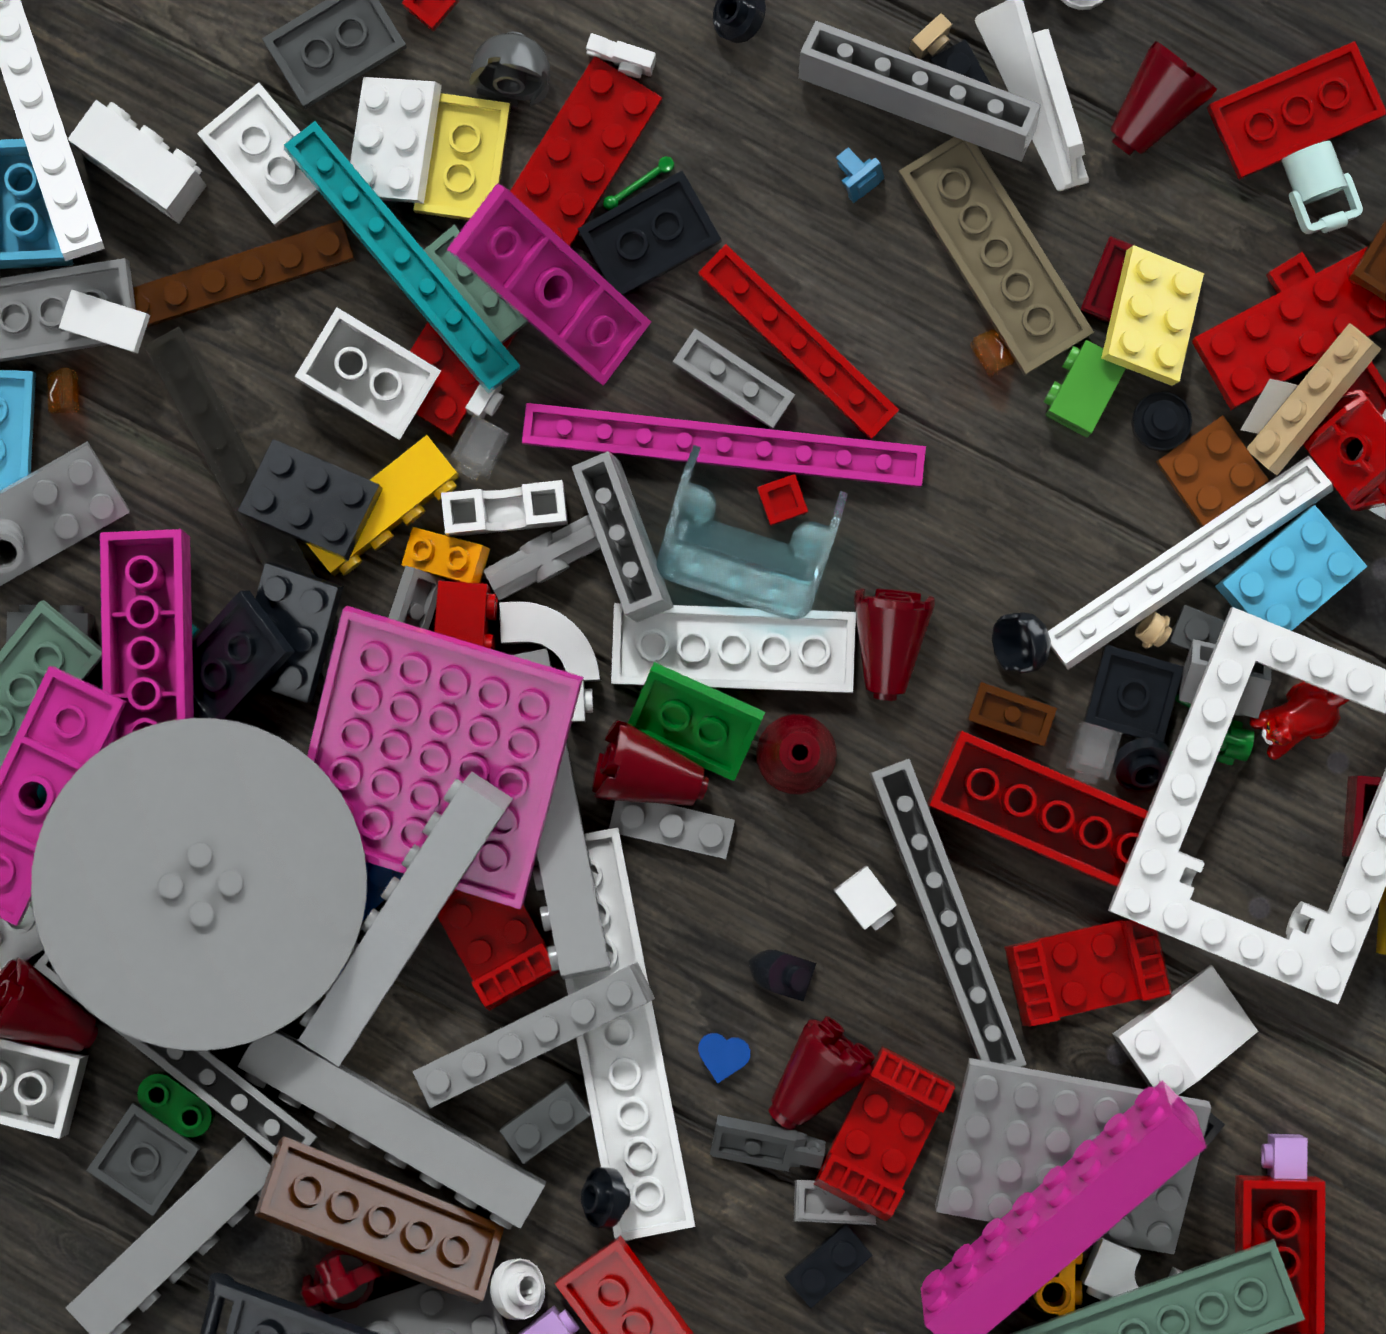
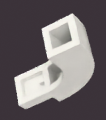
M499 602L500 634L503 645L536 644L543 646L559 657L566 672L584 677L572 722H586V713H593L592 689H585V682L600 681L598 662L587 638L566 616L547 606L530 602Z

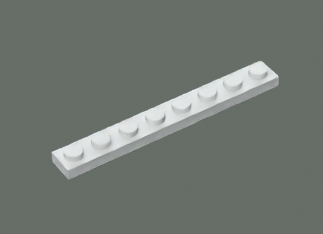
M0 0V68L65 261L105 249L21 0Z
M1308 455L1048 631L1051 639L1050 648L1067 670H1069L1333 491L1331 481Z

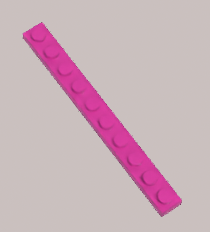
M526 403L522 444L597 453L609 451L611 454L918 488L922 487L926 446L533 403Z

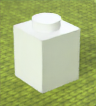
M864 866L834 889V892L864 930L871 925L876 931L894 917L890 910L897 906V904L868 866Z

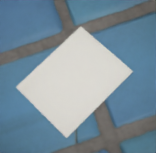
M1269 379L1241 430L1259 434L1298 385Z

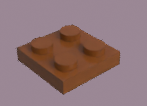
M1223 415L1156 461V464L1200 527L1205 526L1269 481Z

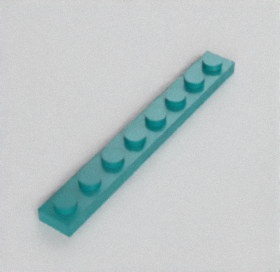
M316 121L284 144V151L488 394L520 370L521 365Z

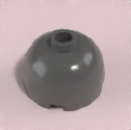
M507 32L488 38L476 50L470 69L469 84L470 86L474 84L477 87L476 94L481 99L510 103L511 107H518L517 100L526 101L531 99V106L538 104L547 96L550 84V64L544 49L534 40L519 32Z

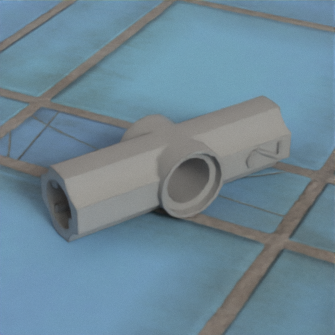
M588 514L554 533L550 531L530 540L519 548L520 551L488 566L483 571L498 600L501 601L535 582L540 584L567 570L570 567L569 564L601 549Z

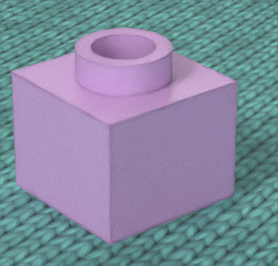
M1268 1134V1144H1262L1261 1164L1262 1168H1267V1175L1274 1179H1307V1138L1300 1134Z

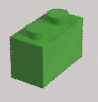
M1088 340L1082 344L1080 349L1075 346L1072 347L1062 365L1063 368L1068 370L1063 382L1060 384L1054 381L1043 401L1049 405L1045 416L1086 438L1092 434L1126 369L1101 359L1103 348Z

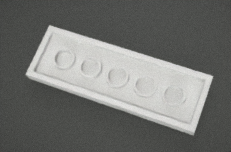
M614 603L611 684L644 685L655 662L711 688L853 693L856 612L673 605L674 607L635 622L625 615L621 603Z

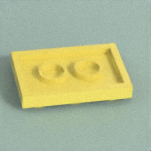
M440 94L424 204L414 203V213L469 220L494 186L500 183L511 108L510 103Z
M1134 245L1126 250L1101 359L1171 386L1180 382L1204 273Z

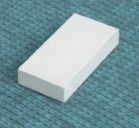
M71 289L59 328L138 354L150 315Z

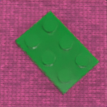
M654 662L628 724L703 768L735 781L765 711Z

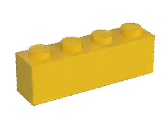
M426 435L370 479V481L380 484L383 490L348 561L308 543L307 545L332 575L335 576L341 572L345 576L362 563L359 556L366 550L373 547L376 551L387 544L394 537L391 531L402 522L408 526L425 513V509L422 507L433 497H436L438 501L441 500V493L452 492L457 487L454 481L460 476L428 435Z

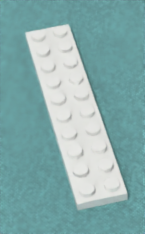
M618 827L585 834L611 970L565 979L568 995L638 962L648 982ZM650 1001L576 1037L601 1167L617 1169L622 1175L631 1195L628 1209L625 1210L618 1224L613 1227L615 1239L620 1235L624 1240H630L695 1227L653 1004Z

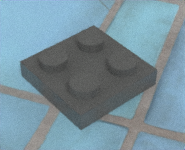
M133 1102L86 1171L154 1216L202 1147L157 1119L138 1103Z

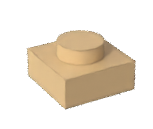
M940 13L912 39L909 49L918 59H922L928 52L932 57L935 56L950 41L947 35L952 26L951 22Z

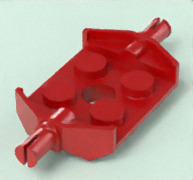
M1365 390L1346 392L1303 444L1351 510L1356 511L1386 505V420L1368 398L1371 395L1369 391ZM1358 438L1363 444V452L1360 458L1352 461L1347 456V445L1351 440Z

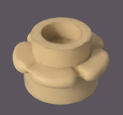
M1155 611L1141 620L1136 628L1135 636L1143 642L1142 647L1146 649L1152 647V645L1160 647L1167 641L1172 632V628L1169 627L1170 617L1167 615L1161 616Z

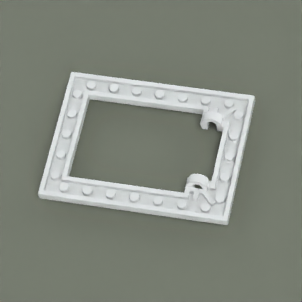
M1232 607L1222 627L1108 911L1338 1004L1386 887V769L1328 912L1301 901L1295 907L1286 928V939L1190 900L1195 889L1191 887L1194 876L1197 872L1201 873L1205 863L1202 860L1180 852L1179 849L1255 662L1386 715V669ZM1312 918L1306 933H1304L1305 927L1309 919Z

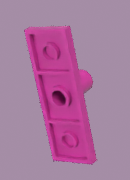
M498 183L447 248V251L591 378L603 386L651 323L645 315L508 189Z
M54 666L48 667L0 768V918L16 926L21 924L32 901L31 880L35 848L49 810L73 775L88 760L105 748L126 704V701ZM39 785H43L47 792L45 804L39 800L37 795Z

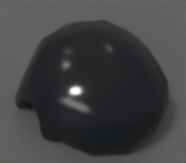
M1026 612L1006 614L1000 616L993 626L992 643L994 653L1004 670H1014L1024 674L1038 671L1046 664L1049 658L1051 639L1046 625L1034 614Z

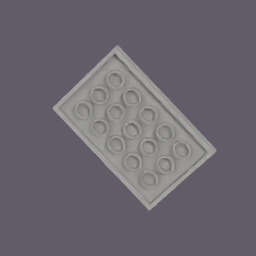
M969 1058L935 1203L936 1212L988 1222L995 1218L1001 1219L1012 1210L1013 1204L1022 1194L1026 1192L1031 1193L1043 1183L1044 1177L1052 1168L1056 1166L1062 1167L1068 1162L1081 1143L1096 1138L1104 1131L1106 1123L1118 1113L1124 1114L1135 1104L1137 1096L1144 1089ZM1179 1096L1196 1113L1204 1137L1211 1112L1210 1102ZM1200 1153L1101 1237L1117 1245L1175 1254Z

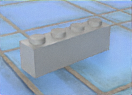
M607 451L571 466L625 615L635 622H639L673 608L674 606L620 460Z

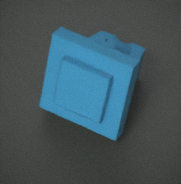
M849 147L836 157L838 166L847 176L842 180V183L846 187L848 197L853 203L865 196L885 179L881 163L876 157L873 160L869 158L863 163Z

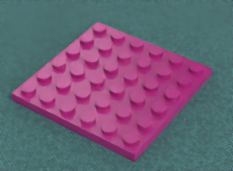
M346 606L342 610L307 757L318 765L343 796L360 833L365 862L400 873H405L407 870L401 864L413 845L416 844L421 848L428 838L422 831L435 811L442 815L449 805L443 798L456 778L464 782L468 775L473 772L512 797L513 800L455 889L521 909L526 897L584 677Z

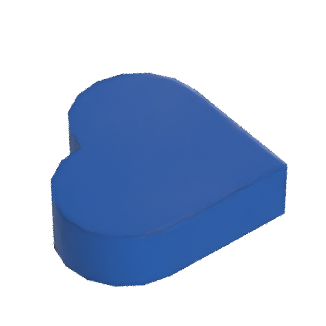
M708 1033L701 1038L698 1044L699 1055L717 1083L744 1067L750 1059L749 1045L744 1039L739 1037L726 1039L719 1033Z

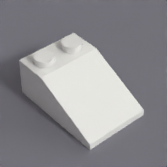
M336 307L295 375V379L400 440L441 370Z
M1209 965L1172 991L1170 995L1159 1000L1112 1034L1149 1087L1154 1088L1163 1080L1179 1095L1214 1069L1255 1035L1258 1030L1214 967Z

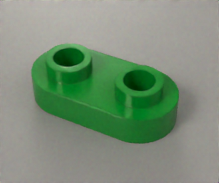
M166 1073L152 1074L145 1078L138 1088V1101L142 1108L179 1134L186 1137H197L205 1133L212 1125L214 1119L213 1108L171 1075ZM154 1087H160L164 1091L165 1096L161 1102H157L151 1097V1091ZM187 1110H194L198 1114L196 1124L186 1122L184 1115Z

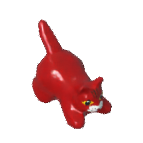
M1301 682L1292 686L1286 694L1288 701L1286 703L1260 711L1258 719L1250 717L1249 724L1254 729L1263 730L1262 737L1269 744L1267 755L1269 758L1277 760L1304 738L1319 739L1331 733L1340 720L1339 707L1350 700L1306 682Z

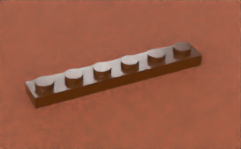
M339 220L133 287L135 308L150 315L147 327H151L354 261L355 257L343 221Z

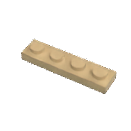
M1349 323L1247 447V450L1268 470L1278 475L1380 352L1381 348Z

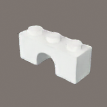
M562 480L522 484L521 487L506 490L484 491L482 489L441 493L445 534L450 537L568 525L565 490Z
M1103 1237L1099 1241H1095L1079 1278L1083 1284L1088 1286L1086 1293L1100 1300H1105L1111 1296L1113 1297L1138 1288L1135 1281V1269L1141 1255L1134 1249L1117 1245ZM1172 1267L1169 1276L1183 1271Z

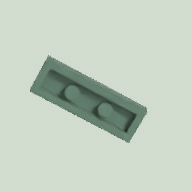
M453 225L426 247L424 251L503 344L529 322L447 251V248L460 233L457 227Z

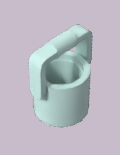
M1331 141L1314 144L1282 159L1293 190L1289 193V199L1303 233L1312 234L1320 230L1323 233H1328L1347 226L1348 221L1361 215L1363 207L1349 173L1343 174ZM1344 190L1351 210L1347 212L1340 211L1322 217L1318 222L1311 224L1304 205Z

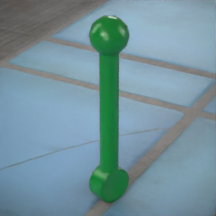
M668 156L662 157L656 168L615 196L609 195L603 200L604 208L608 211L619 205L620 201L659 174L670 173L674 168L673 159Z

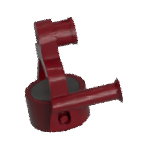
M333 1248L315 1265L314 1281L311 1274L303 1277L302 1291L300 1293L306 1307H318L324 1302L332 1308L348 1310L364 1303L374 1290L377 1277L384 1278L389 1276L392 1270Z

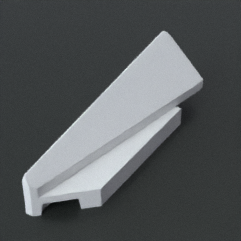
M1007 0L979 14L975 18V23L1008 91L1041 104L1037 128L1032 141L1056 190L1063 191L1089 183L1082 156L1085 155L1083 140L1049 29L1032 34L1023 0Z

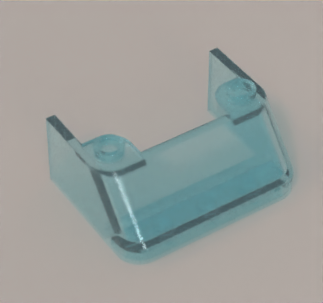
M693 445L681 477L658 554L657 568L659 573L668 581L787 619L805 617L812 609L848 493L840 491L829 526L817 522H805L796 527L789 544L713 521L717 507L715 496L707 488L691 483L701 447Z

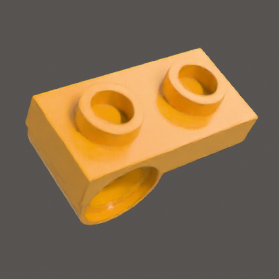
M412 527L401 565L413 567L455 582L481 583L490 548Z
M1083 1253L1033 1294L1034 1299L1044 1311L1060 1316L1074 1311L1075 1305H1082V1282L1075 1280V1264H1082ZM1049 1283H1059L1063 1288L1062 1296L1055 1302H1046L1042 1298V1291Z

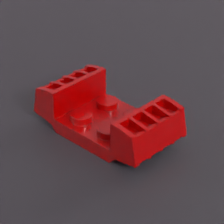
M455 889L437 916L473 980L471 984L483 1005L489 1011L560 972V970L552 971L548 947L524 904L521 909Z
M1128 918L1004 947L1022 1026L1059 1021L1060 1017L1138 999L1146 1001L1172 993L1158 931Z
M881 1046L871 1066L872 1071L863 1081L828 1151L814 1185L887 1221L893 1216L905 1192L902 1188L938 1115L944 1113L954 1092L955 1084Z

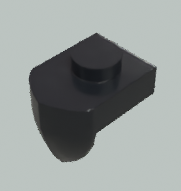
M772 949L762 951L748 961L751 974L759 986L771 992L804 1001L816 963Z

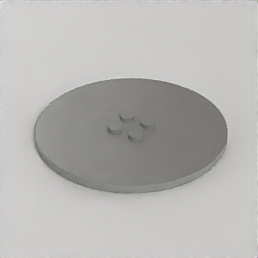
M212 718L171 720L145 727L111 743L88 760L63 787L49 810L35 848L31 880L33 914L39 938L56 974L70 993L92 1014L121 1033L146 1043L180 1050H214L249 1043L272 1034L305 1013L329 989L348 961L363 921L367 892L366 862L360 833L349 807L330 778L314 761L280 737L243 723Z

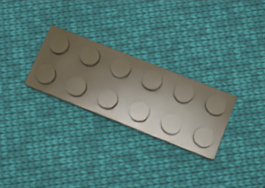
M953 137L899 170L898 175L1024 376L1094 333L977 145Z

